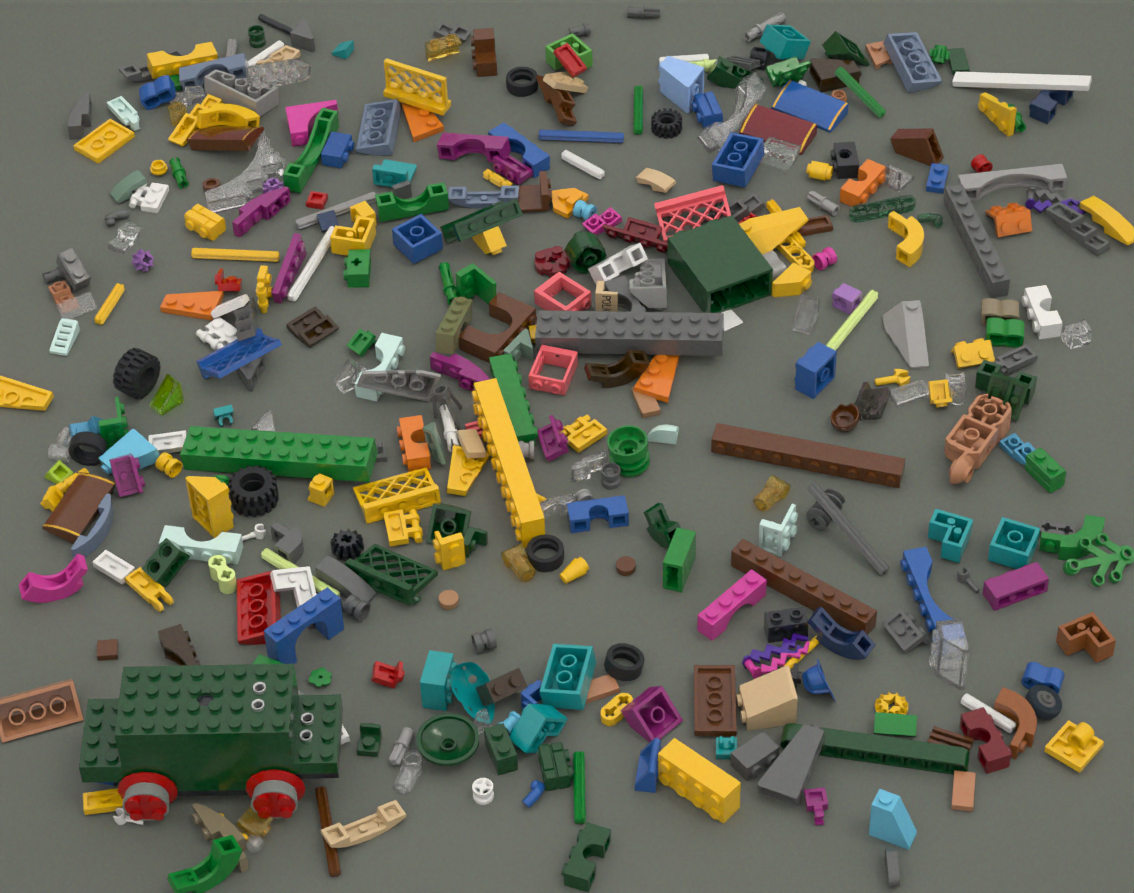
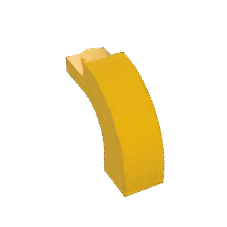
M210 104L208 109L199 110L197 115V127L200 129L217 125L259 127L260 116L246 107L234 104Z
M892 211L888 215V228L905 239L897 245L896 259L911 267L922 255L924 242L923 228L914 217L911 216L905 219L903 216Z

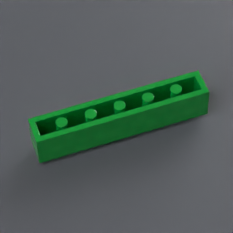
M511 354L489 357L492 379H497L518 443L519 441L524 443L534 441V446H536L535 438H538L537 427H533V414L528 412L530 411L529 401L525 400V387H521V374H517V361H513Z

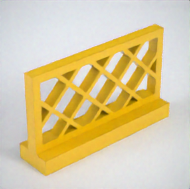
M387 58L384 60L386 88L383 91L384 97L393 100L398 99L399 102L442 116L451 107V100H448L446 77ZM390 66L394 67L397 72L394 73ZM404 71H408L412 77L409 78ZM400 74L405 81L402 82L397 75ZM419 75L423 76L427 81L424 82ZM415 79L420 84V86L417 87V85L412 80ZM434 80L441 82V87H439L434 82ZM427 84H430L435 90L432 91Z
M427 467L353 487V492L363 511L366 524L383 520V512L403 509V514L411 509L419 510L433 506L434 503H441L439 487L434 483ZM425 475V477L423 478V480L416 478V477ZM400 481H406L404 485L398 484ZM412 483L418 484L416 488L410 487ZM382 486H387V489H386V490L379 489V488L382 487ZM395 488L399 489V492L395 493L391 492V490ZM368 491L369 493L365 495L360 492ZM375 493L381 495L379 498L372 497Z

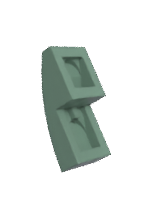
M136 170L122 179L111 190L110 195L119 204L129 199L133 194V190L147 184L146 178L139 170Z

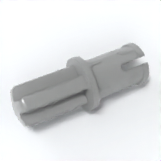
M815 191L809 192L807 199L816 204L819 209H824L833 216L838 214L840 210L839 205H836L828 197H823Z
M404 727L398 740L394 742V749L388 759L391 765H400L405 753L409 751V744L415 734L411 728Z

